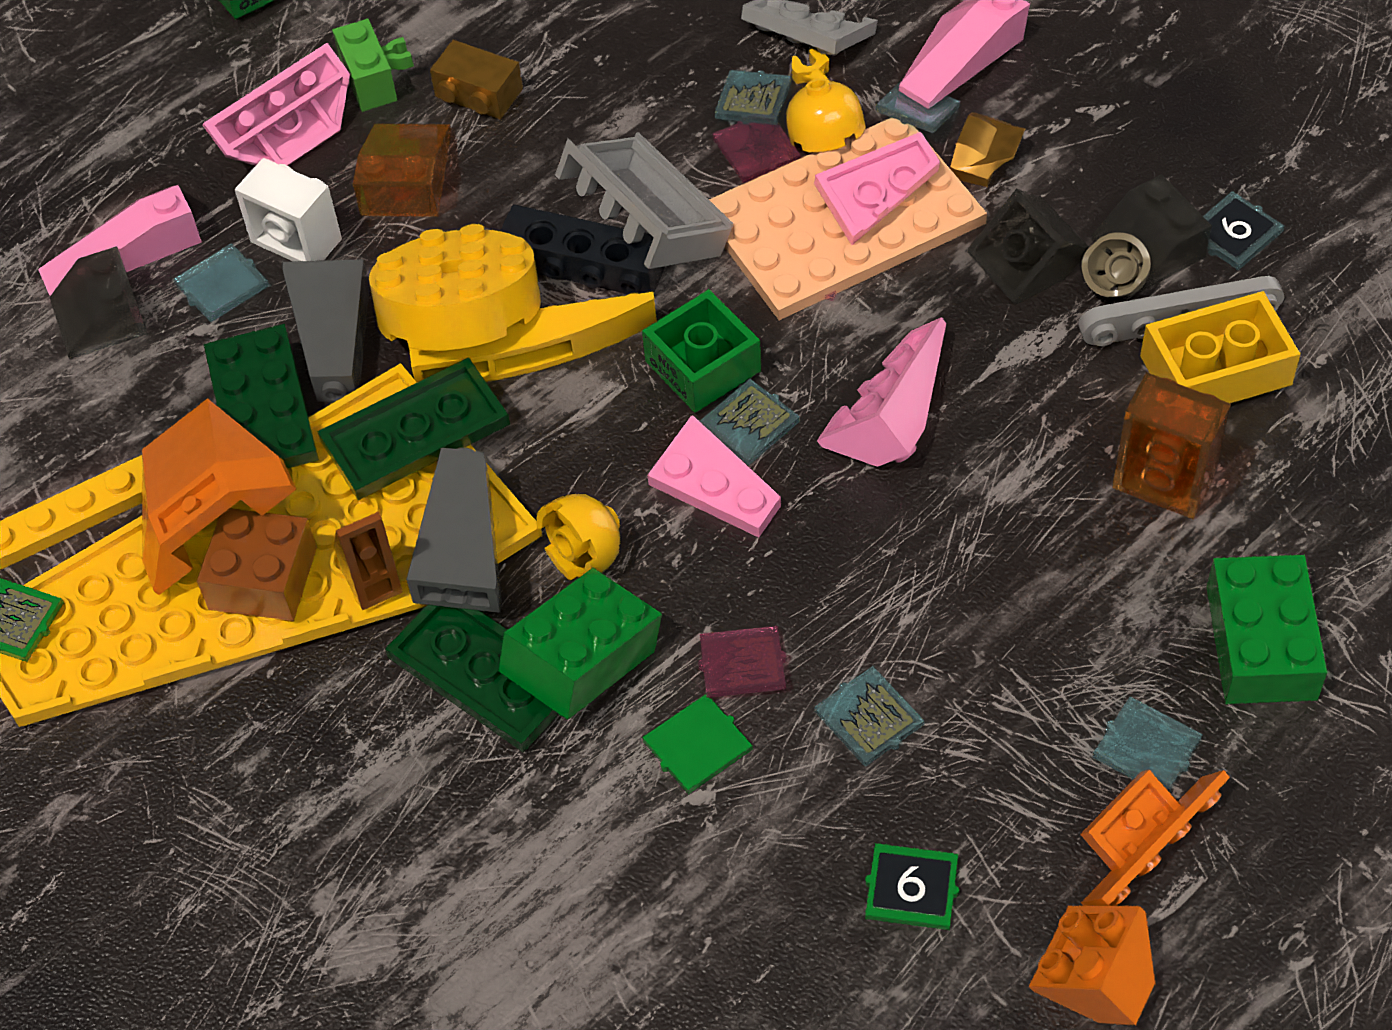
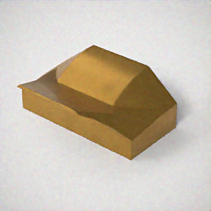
M974 112L969 114L955 147L950 166L951 171L960 181L988 187L993 172L1004 163L1014 159L1025 128L1012 126L1010 123Z

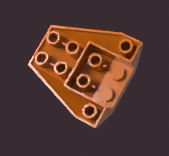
M208 398L142 449V562L153 591L158 595L193 570L184 543L230 507L242 500L263 516L296 490L284 460Z

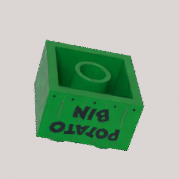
M709 289L642 330L645 362L694 413L761 372L760 339Z

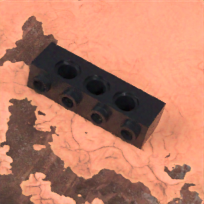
M512 204L500 230L501 232L522 237L533 250L537 274L545 275L551 279H563L584 284L591 288H603L625 295L632 293H654L665 269V266L648 269L644 265L654 238L651 234L644 233L640 242L627 243L623 238L624 228Z

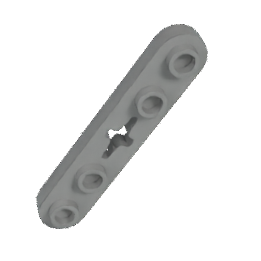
M1261 276L1098 306L1085 312L1080 317L1078 325L1083 340L1087 344L1106 346L1118 341L1134 338L1143 339L1146 324L1264 291L1276 311L1284 300V292L1275 277Z

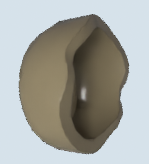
M1110 233L1100 237L1087 249L1082 259V274L1087 285L1095 293L1110 299L1126 298L1139 291L1146 283L1151 271V258L1146 247L1139 239L1128 233ZM1130 244H1132V251H1131V252H1129V246H1130ZM1109 248L1113 254L1111 256L1107 254L1106 249ZM1105 271L1106 274L1098 275V272Z

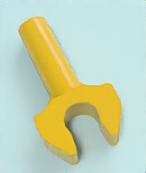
M810 49L809 61L811 66L803 65L797 56L792 57V79L796 84L808 83L818 78L830 81L825 75L829 71V58L825 54L815 49Z

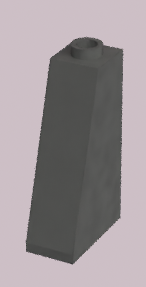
M364 260L283 262L282 270L317 402L334 403L360 387L370 290Z
M441 448L407 576L413 603L499 613L501 611L502 600L490 481L484 452L474 451L469 448Z

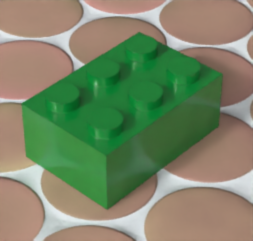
M1305 555L1213 558L1206 588L1225 704L1318 701L1327 675V668Z
M592 568L504 632L499 672L569 720L655 652L662 613L595 568Z

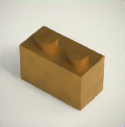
M456 40L451 41L430 69L435 97L441 98L448 103H455L472 109L479 114H486L498 119L504 116L523 90L519 62Z

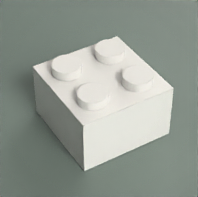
M262 158L234 189L251 243L291 261H324L342 240L329 187L317 178L306 177L293 171L285 164H277Z

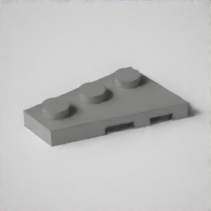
M753 0L743 5L741 17L742 20L755 24V27L759 30L777 32L785 35L788 41L809 44L817 47L818 52L826 55H836L840 51L875 35L877 20L864 17L861 23L844 20L845 13L831 10L829 13H810L808 5L788 0Z

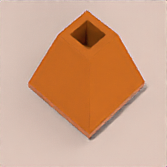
M1068 906L1066 912L1059 920L1058 928L1045 954L1038 963V968L1029 987L1035 993L1098 1023L1136 1025L1155 985L1146 912L1140 906Z

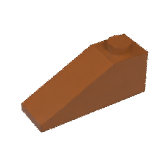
M379 512L336 530L334 549L341 571L362 611L403 592L384 523Z

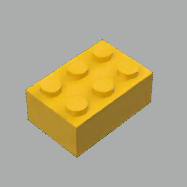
M1264 291L1146 324L1140 357L1174 419H1179L1291 386L1301 354Z

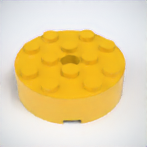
M470 224L462 227L460 230L443 232L440 229L426 230L419 235L420 238L379 255L369 275V283L380 332L390 341L397 338L407 340L408 348L433 351L455 350L498 340L507 336L506 328L518 321L526 325L536 315L541 305L534 253L531 246L522 237L501 231L485 230L484 226L480 224Z

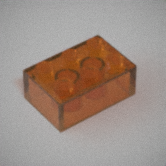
M1146 372L1125 411L1112 488L1194 520L1214 479L1231 403L1220 400L1212 394L1201 393L1182 386L1171 379L1161 378Z

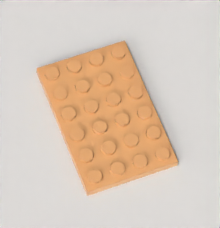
M900 113L865 129L858 139L855 138V134L845 138L846 146L826 152H813L709 199L734 223L725 244V249L778 320L786 318L986 224L987 212L932 148L940 161L939 170L853 245L850 244L814 185L815 175L919 133L904 113Z

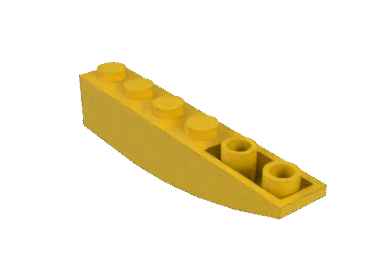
M632 293L620 297L592 299L586 302L539 308L536 315L526 325L518 321L506 328L507 336L474 347L440 351L409 348L414 379L419 382L468 357L485 382L540 371L581 358L627 339L657 322L654 293Z

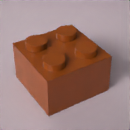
M229 508L221 514L197 579V584L208 610L294 621L317 549L308 518L265 513L261 516L256 511Z

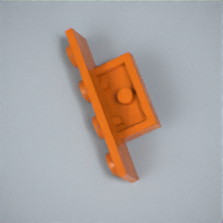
M1149 769L1140 772L1080 834L1111 869V872L1093 889L1081 904L1083 906H1117L1131 891L1127 885L1137 875L1143 876L1160 862L1161 856L1158 853L1167 843L1173 844L1185 836L1192 827L1188 821L1197 812L1202 813L1220 799L1221 793L1218 790L1230 776L1224 770L1202 776L1177 802Z

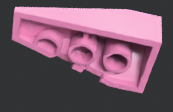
M964 0L940 18L901 81L899 91L927 109L931 108L1023 40L1030 3L1025 0Z
M174 185L136 200L38 270L51 300L55 301L200 244L202 241L191 209L179 186Z
M942 317L911 330L882 362L885 369L871 380L865 381L857 389L862 397L852 408L849 409L847 406H842L834 414L817 440L821 447L877 467L894 460L897 463L902 462L916 451L917 446L915 444L926 426L946 328V322Z

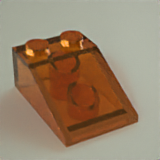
M374 124L358 154L353 187L361 216L438 217L451 135L450 124Z

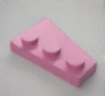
M919 132L816 174L814 185L850 244L853 245L939 170L940 161L923 134Z
M693 415L648 474V484L757 537L761 536L781 507V497Z

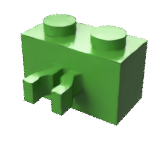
M369 19L332 29L339 59L350 73L349 84L361 112L398 101L391 70H404L414 67L410 51H407L404 38L394 39L386 46L381 47Z

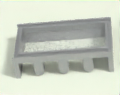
M636 133L635 137L584 143L576 146L567 138L555 176L559 180L579 177L576 190L580 196L593 195L599 183L606 190L599 208L600 216L605 220L617 218L621 206L629 213L623 230V238L627 243L640 242L645 230H647L654 237L644 262L648 269L721 256L734 223L640 133Z

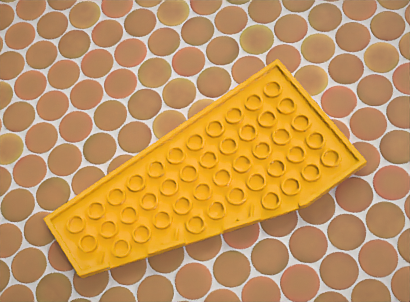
M401 363L308 417L319 460L287 468L296 490L267 512L308 518L317 545L294 621L208 610L197 584V579L218 518L184 543L193 570L160 595L155 593L142 562V516L23 585L62 598L64 604L49 626L50 634L43 636L28 662L0 653V699L19 727L426 607V604L413 603L407 576L438 461L357 500L322 445L317 432L417 383ZM471 444L464 447L476 451ZM487 464L497 560L499 564L542 537V530L537 529V521ZM242 500L230 507L233 509L255 511ZM379 512L384 523L403 592L362 611L341 571L334 549L335 532L342 527Z

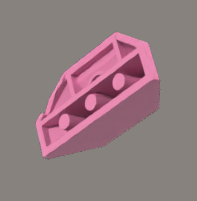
M326 43L204 122L203 127L227 158L255 166L262 158H266L277 164L289 166L340 131L350 73L328 43Z

